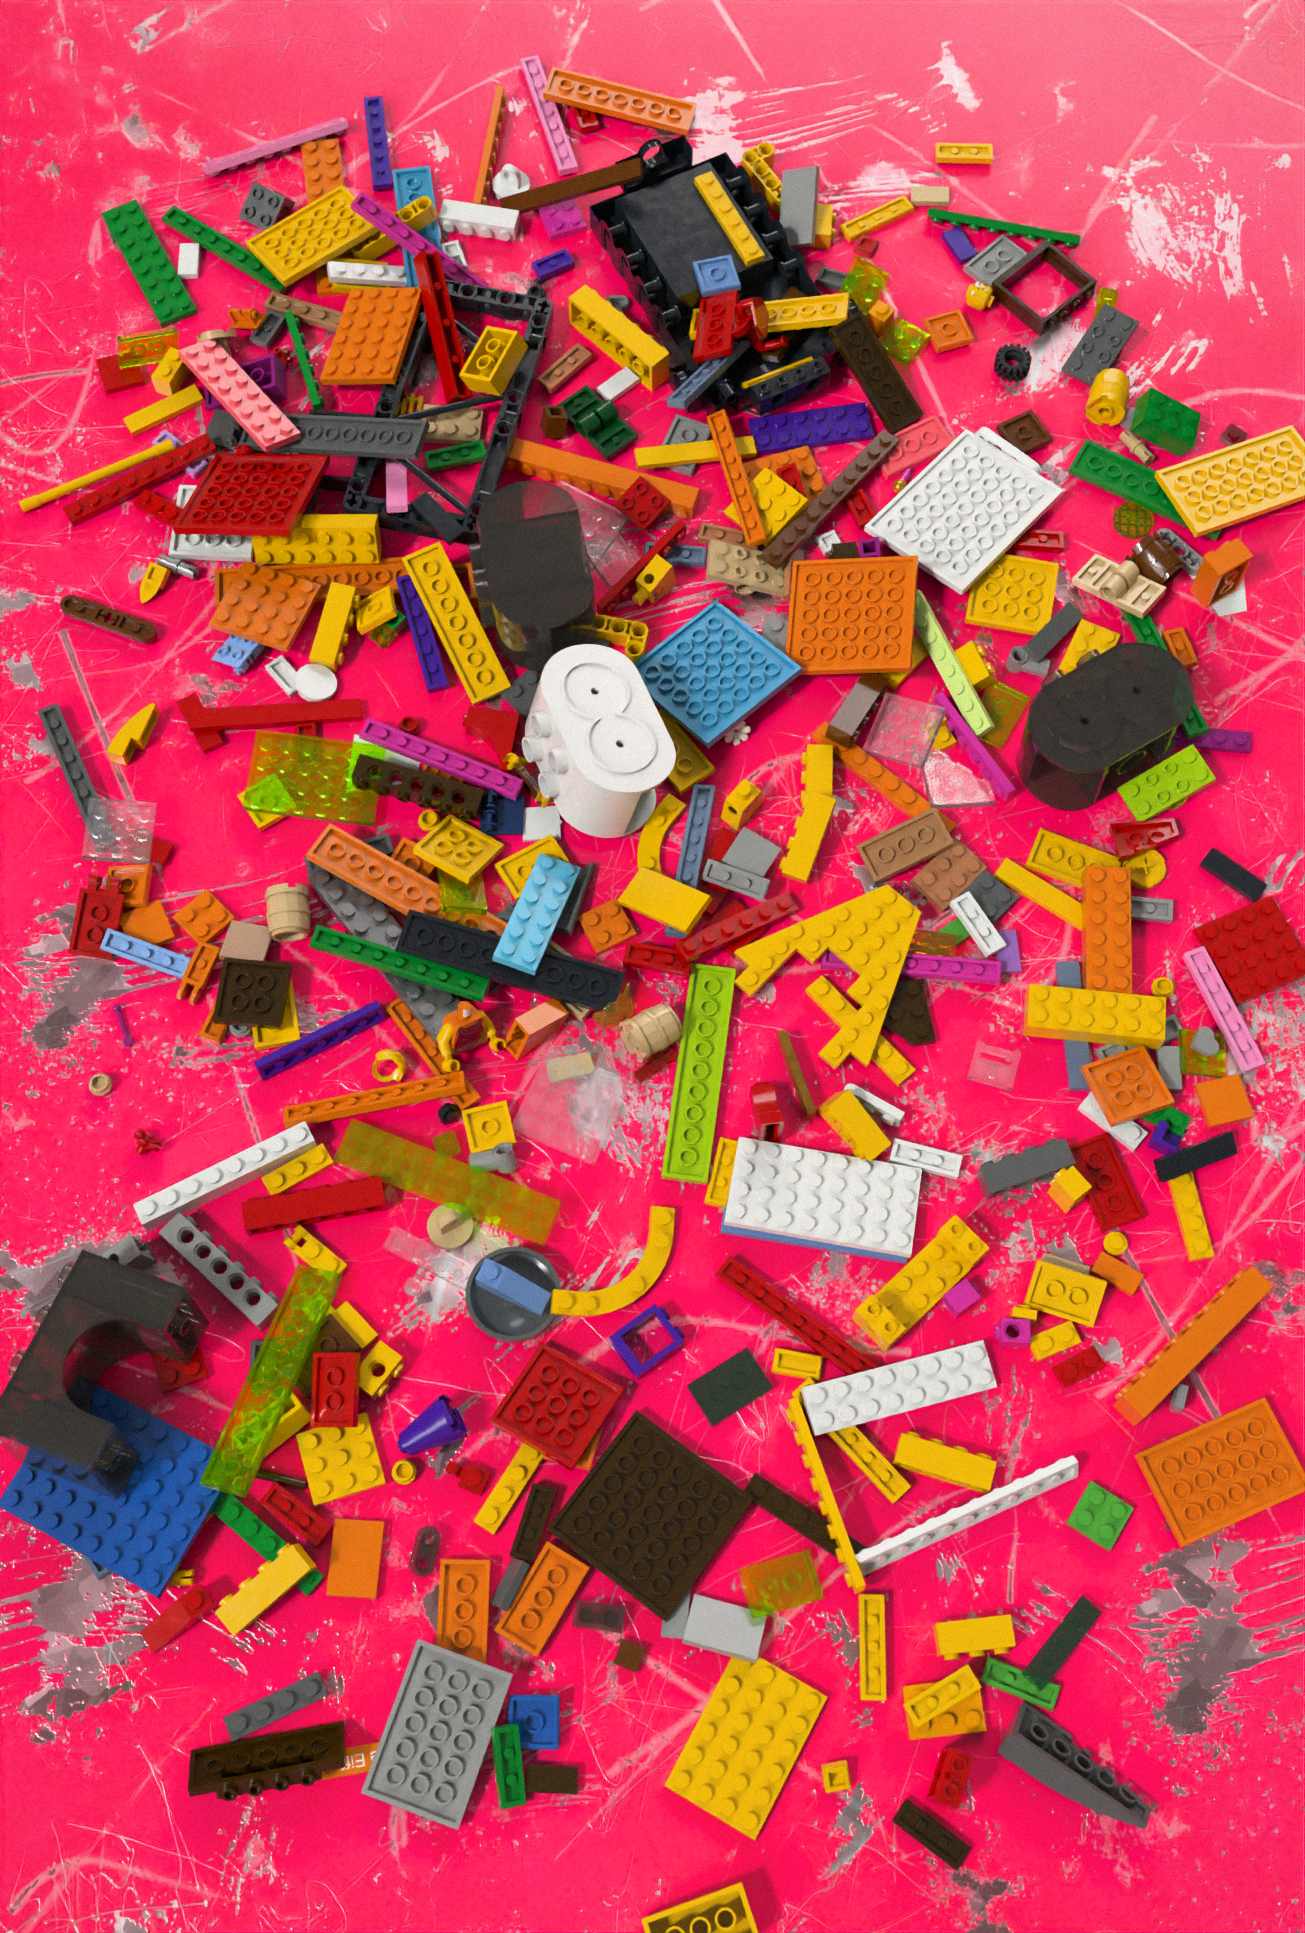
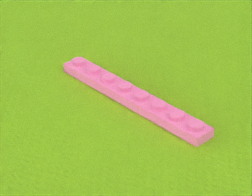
M535 55L521 58L520 65L558 173L561 176L578 172V166L554 101L543 99L547 79L539 57Z
M341 117L202 163L201 166L206 175L215 176L221 173L220 170L226 168L233 170L239 167L238 164L244 162L245 164H251L256 162V158L262 156L263 158H269L274 156V152L280 150L281 152H287L292 149V146L298 145L301 147V144H306L313 139L317 141L323 140L331 133H334V135L341 134L349 126L347 120Z

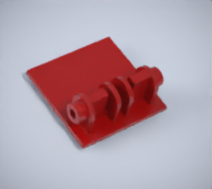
M639 476L613 506L644 531L645 529L650 530L653 527V520L671 501L642 476Z

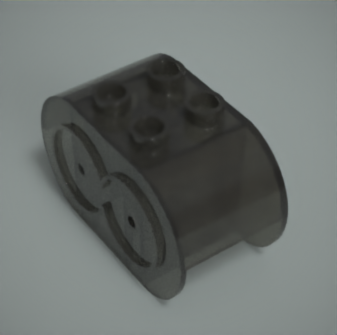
M523 481L499 489L485 501L479 511L476 522L479 543L468 545L483 629H495L497 644L510 661L522 668L542 672L546 663L557 652L575 645L595 644L597 638L594 580L579 511L573 497L564 489L551 483Z
M1129 642L1116 645L1102 654L1097 649H1093L1084 654L1076 663L1077 668L1069 673L1064 674L1062 670H1056L1049 674L1040 685L1042 689L1036 694L1030 705L1017 750V770L1029 792L1050 807L1063 811H1079L1091 807L1116 792L1118 787L1170 758L1177 743V739H1174L1173 736L1177 727L1189 716L1195 698L1191 677L1183 664L1174 655L1152 644Z

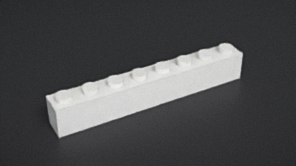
M303 1121L133 1204L142 1226L149 1232L168 1223L178 1212L184 1215L254 1181L315 1148L317 1144L306 1122Z

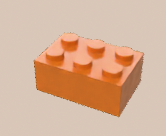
M1238 538L1231 542H1224L1214 552L1209 551L1202 558L1203 562L1198 568V573L1193 580L1190 592L1205 609L1235 592L1243 580L1253 554Z

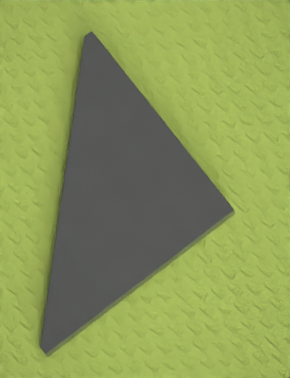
M590 862L587 867L581 869L554 933L572 936L595 869L594 862ZM518 901L506 906L507 909L492 915L508 923Z

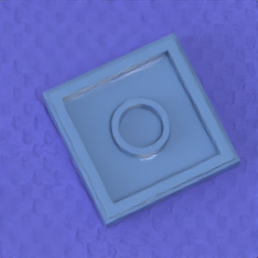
M731 254L693 262L692 267L702 297L736 289L741 290V284Z

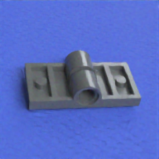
M1105 303L1061 368V371L1091 388L1098 373L1110 367L1112 368L1117 363L1123 348L1139 326V321Z

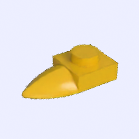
M153 562L149 563L140 586L141 603L144 604L152 599L159 588L164 589L171 573L169 569Z

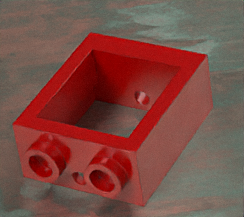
M951 1747L941 1749L926 1801L948 1810H958L974 1756Z

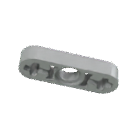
M1166 528L1158 530L1157 533L1162 539L1165 537L1168 539L1163 540L1173 549L1179 548L1184 551V555H1178L1183 561V570L1190 575L1196 576L1198 568L1203 562V557L1171 530Z

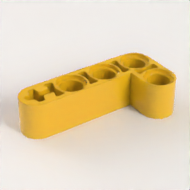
M764 142L745 151L742 154L741 165L748 174L750 184L757 192L762 194L772 211L780 215L782 182L770 169L774 164L775 148L771 143Z
M573 611L568 617L569 631L571 633L625 646V656L633 664L646 653L648 627L642 622L584 611Z

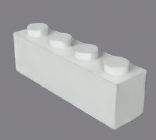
M444 199L439 214L440 230L515 242L520 226L519 210Z

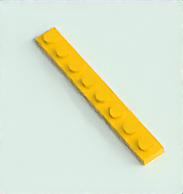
M798 1397L789 1399L788 1408L785 1409L789 1423L793 1422L796 1431L793 1432L795 1441L798 1446L802 1445L805 1453L801 1456L805 1468H810L813 1477H810L813 1491H818L821 1500L818 1501L820 1511L823 1516L827 1515L830 1524L826 1526L830 1538H835L838 1546L835 1549L839 1563L844 1562L847 1571L844 1573L848 1588H853L854 1593L864 1591L865 1582L799 1399Z

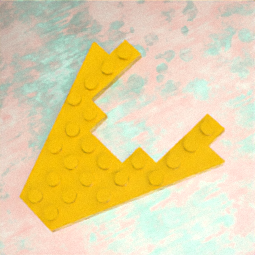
M888 884L737 949L734 955L748 967L735 980V985L752 998L796 951L812 965L827 950L831 951L860 976L847 990V994L862 1007L818 1053V1056L836 1070L851 1054L867 1068L920 919L921 911Z

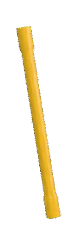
M168 439L147 450L41 494L18 501L23 513L40 507L44 503L155 457L163 456L174 450V446L171 440Z

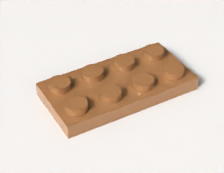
M933 807L856 847L874 883L877 885L955 846L936 808Z

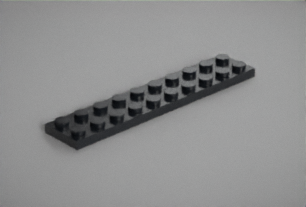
M409 909L395 951L609 1016L613 1015L625 972L546 949L534 976L492 960L502 936Z

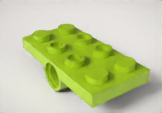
M1192 744L1118 787L1117 791L1136 821L1151 820L1166 810L1171 811L1180 807L1187 801L1188 797L1216 782V778Z

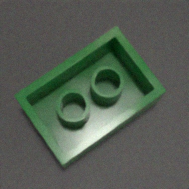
M1151 387L1137 399L1130 432L1181 457L1195 445L1201 413Z

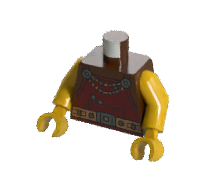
M508 753L503 761L509 762L507 766L509 770H513L516 767V777L524 780L525 784L523 787L535 802L542 808H546L547 804L554 803L552 797L546 799L540 791L538 776L541 772L536 762L530 763L525 757H518L514 753Z

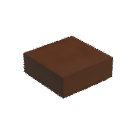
M622 1639L613 1664L637 1673L646 1648Z

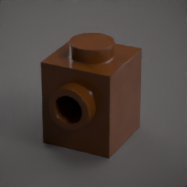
M563 406L543 407L540 427L545 438H564L568 416Z

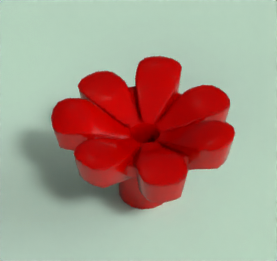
M275 347L273 351L268 352V354L275 353L286 366V369L289 367L287 362L293 361L292 356L289 355L290 351L288 348L281 350L280 347Z
M143 1129L135 1131L134 1138L138 1140L137 1144L139 1145L136 1152L140 1155H144L147 1149L158 1152L161 1149L159 1145L162 1142L158 1138L153 1139L154 1136L150 1133L146 1134Z

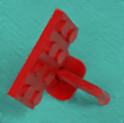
M736 289L701 299L693 359L696 363L731 355L733 354L734 340L744 334L747 335L757 352H766L783 346L787 347L789 341L785 335H782L779 339L765 342L764 338L767 337L769 313L762 297H752L739 302L740 294Z

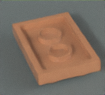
M957 837L953 839L955 846L939 853L910 881L940 912H943L950 902L956 899L987 868Z

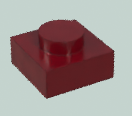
M1231 423L1220 435L1218 441L1229 447L1243 442L1248 433Z

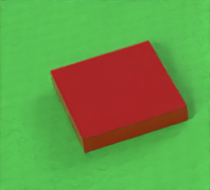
M135 350L96 359L106 395L145 385Z
M735 899L707 922L703 929L747 909ZM766 928L722 948L734 959L736 957L734 952L737 949L753 943L766 932Z

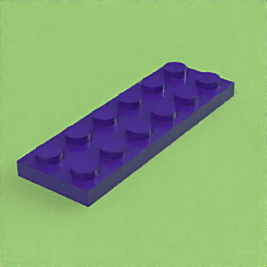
M866 402L748 418L750 435L753 436L756 447V456L781 453L806 445L809 448L873 440L874 436Z

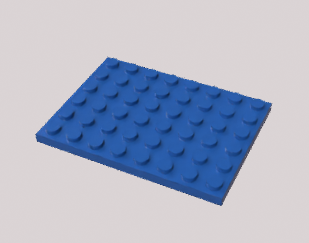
M78 1375L0 1498V1507L161 1599L240 1463L83 1376Z

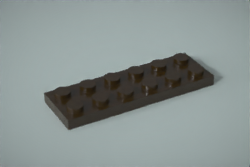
M862 311L827 331L889 433H896L924 415Z

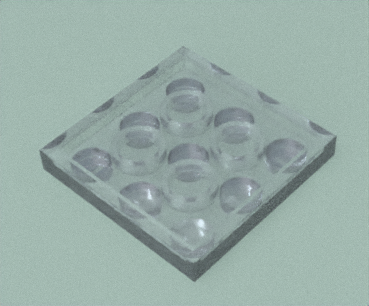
M886 693L863 751L870 755L923 769L946 714V709Z
M90 798L82 859L150 864L157 803Z

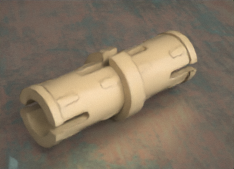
M1126 429V433L1123 431L1119 439L1130 448V452L1133 455L1136 454L1144 465H1149V462L1151 463L1155 459V455L1144 446L1143 440H1139L1130 432V429Z

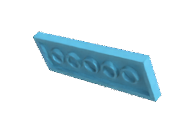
M542 853L539 854L493 954V961L535 976L578 879L581 867Z

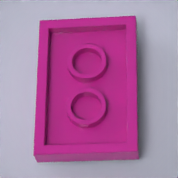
M575 199L537 209L550 241L587 231L586 223Z

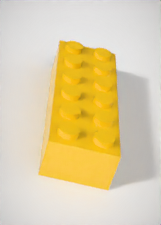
M585 284L568 297L569 323L622 368L627 366L640 378V383L653 392L669 379L668 350L656 343L652 336L644 333L636 323L628 320L624 313L616 310L609 301L599 296L596 290L591 289Z
M302 514L291 536H251L256 564H379L383 551L378 514Z
M1029 984L1026 990L1023 1036L1131 1047L1144 1045L1145 1048L1160 1049L1165 1041V997Z

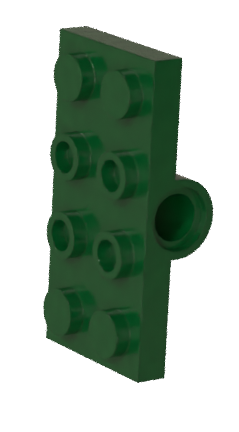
M587 385L556 405L564 407L568 416L567 422L606 461H609L638 440V435L619 417L615 405L610 400L603 401Z

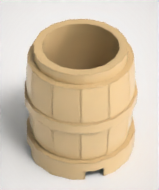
M288 883L270 886L264 892L265 902H267L266 920L268 922L269 934L273 940L278 942H295L308 937L311 911L309 910L308 903L309 888L306 885L295 883L296 887H288Z
M658 1004L649 1009H644L632 1019L628 1018L619 1024V1027L623 1026V1031L620 1032L625 1046L631 1055L636 1053L639 1058L635 1060L640 1063L649 1059L651 1055L667 1049L668 1046L678 1041L683 1034L677 1015L667 1004Z

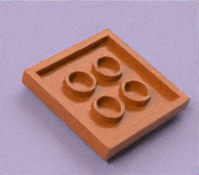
M1144 1045L1081 1066L1080 1071L1110 1127L1172 1107L1175 1103Z

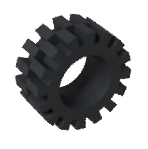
M1010 343V347L1007 344L1003 348L1000 347L994 361V371L997 372V376L1000 377L1002 375V380L1008 378V382H1011L1012 379H1014V382H1018L1019 378L1020 380L1024 379V376H1027L1032 359L1029 350L1026 351L1024 346L1021 349L1020 344H1017V347H1015L1014 343ZM1015 360L1020 365L1012 366L1006 363L1005 361Z

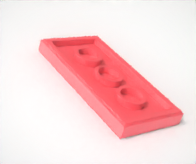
M933 415L892 434L900 439L899 445L877 467L886 480L903 473L907 468L912 469L937 457L954 440L937 416Z

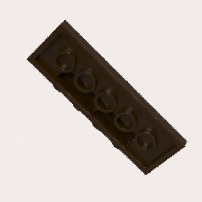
M344 1721L193 1749L190 1753L189 1796L216 1792L218 1799L233 1801L237 1796L244 1794L259 1796L263 1791L270 1789L285 1791L289 1786L296 1784L311 1786L315 1781L322 1780L323 1771L346 1767V1728Z

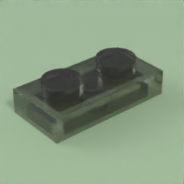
M576 1600L572 1627L622 1634L626 1607Z

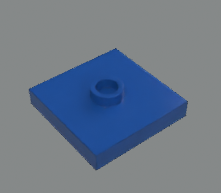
M509 1695L508 1724L517 1723L519 1725L521 1749H560V1695Z

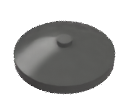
M523 1247L501 1248L482 1258L473 1268L468 1278L465 1293L467 1309L475 1325L489 1337L508 1343L527 1341L544 1332L556 1317V1315L550 1314L551 1297L542 1315L539 1316L478 1287L475 1278L485 1258L509 1268L552 1294L553 1289L561 1290L558 1275L550 1262L539 1253Z

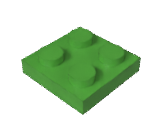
M1090 1481L1065 1524L1103 1549L1110 1551L1134 1508L1093 1481Z

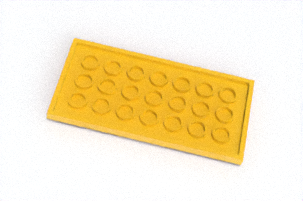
M1293 425L1161 469L1156 471L1154 477L1196 538L1304 500L1305 442Z

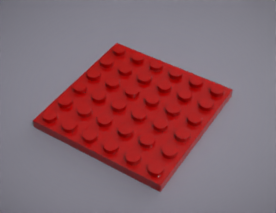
M216 453L173 525L174 533L185 535L291 536L331 462L329 455Z

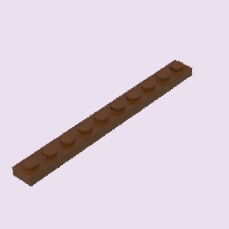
M883 429L761 554V560L777 570L899 445L900 439Z

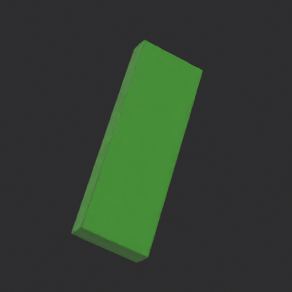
M989 1656L986 1659L979 1681L1051 1712L1054 1709L1061 1687Z

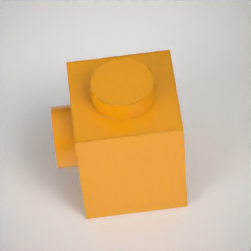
M880 300L868 312L867 321L874 333L882 337L893 325L895 309Z

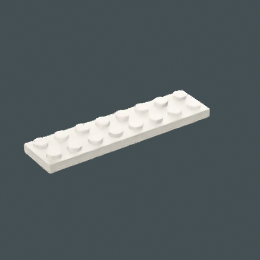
M981 1340L802 1387L801 1393L815 1437L994 1389L997 1387L984 1342Z

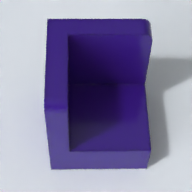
M1160 1120L1151 1135L1147 1147L1167 1155L1179 1149L1178 1145L1181 1138L1167 1131L1169 1124Z

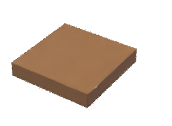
M231 920L219 953V960L235 958L266 961L273 941L268 927Z

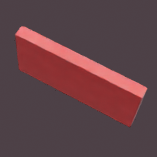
M725 827L721 828L704 852L697 887L698 891L708 894L712 898L711 903L704 911L711 918L731 890L704 881L701 878L708 858L721 862L738 836Z
M1107 1132L1069 1145V1149L1076 1162L1074 1167L1092 1186L1085 1198L1101 1233L1146 1217Z

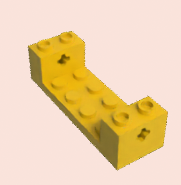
M955 1214L939 1229L936 1237L880 1291L875 1295L871 1294L854 1311L852 1320L886 1353L941 1300L946 1292L952 1289L985 1257L989 1247Z

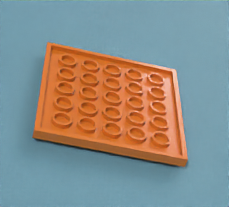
M917 555L793 561L785 655L802 667V674L800 675L911 672L919 561Z

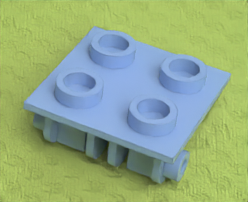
M230 634L227 641L211 659L235 667L233 671L237 675L244 674L250 666L249 664H252L253 660H256L258 655L265 649V645Z

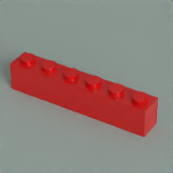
M367 1176L362 1181L357 1182L346 1180L342 1181L340 1185L335 1186L324 1184L314 1190L298 1189L294 1193L287 1195L276 1193L271 1195V1198L261 1199L260 1197L248 1199L247 1202L241 1203L244 1228L248 1236L295 1228L298 1224L305 1226L388 1210L382 1178H377V1176Z

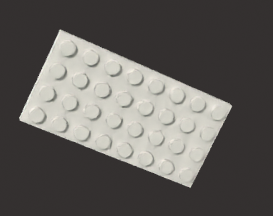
M739 1137L724 1225L910 1258L922 1168L876 1160L868 1162L867 1159H863L861 1161L860 1158Z

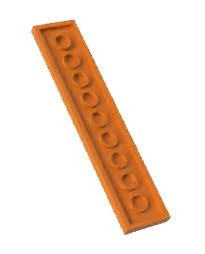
M338 138L309 141L306 144H301L307 203L309 205L337 187L344 186ZM348 249L337 257L353 259V254ZM328 262L315 269L319 298L349 294L332 291V282H329L327 271Z
M403 557L381 558L379 564H289L263 566L321 584L322 590L315 603L326 602L331 582L356 587L360 600L386 586L392 588L394 597H401L396 578L409 575L402 562ZM240 568L215 569L216 609Z
M330 823L306 854L307 860L405 915H408L409 909L499 936L503 935L508 924Z

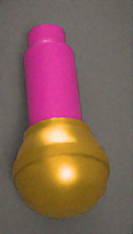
M907 468L900 479L893 483L892 487L895 493L899 494L906 487L912 472L910 468Z

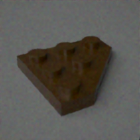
M921 978L897 982L882 1028L893 1035L896 1034L906 1040L905 1042L912 1047L935 1044L936 1042ZM857 1002L858 1009H860L862 1006Z

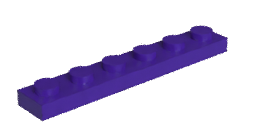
M382 96L364 98L373 190L393 189Z
M410 576L397 577V586L428 693L449 688L428 613Z
M375 1001L254 1061V1064L264 1081L386 1020L380 1004L378 1001Z

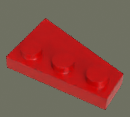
M1174 818L1113 823L1109 826L1118 862L1169 844L1179 838V831Z

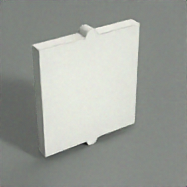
M556 806L524 808L523 842L539 841L552 834L555 840H561L560 826L562 825V820H560V813Z

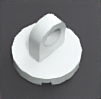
M505 164L501 172L493 179V192L497 199L500 200V198L530 190L529 178L514 165Z

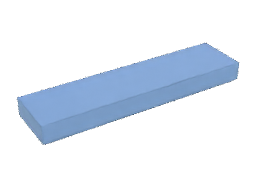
M110 928L107 929L100 946L101 950L182 979L191 960L189 957Z

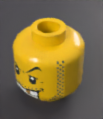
M979 281L974 284L971 283L964 296L966 304L979 311H983L986 306L990 308L995 297L992 296L993 289Z

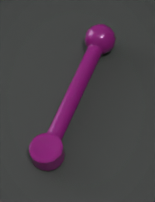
M115 1004L113 1011L117 1013L125 1038L123 1043L126 1047H131L133 1040L129 1038L121 1014L122 1007L120 1004Z

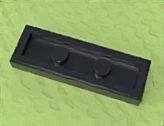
M427 491L410 502L411 508L449 546L466 535V530Z
M1215 848L1209 851L1199 865L1252 903H1255L1267 887L1266 883Z

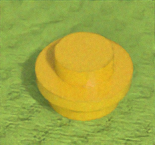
M431 810L422 812L418 818L419 827L428 832L432 831L440 823L438 814Z
M1160 977L1153 981L1151 991L1154 996L1167 999L1173 994L1174 985L1170 979Z
M1111 1232L1104 1238L1103 1246L1109 1254L1121 1255L1127 1248V1240L1123 1234Z
M400 1460L392 1468L393 1479L401 1485L410 1484L417 1474L415 1465L409 1460Z

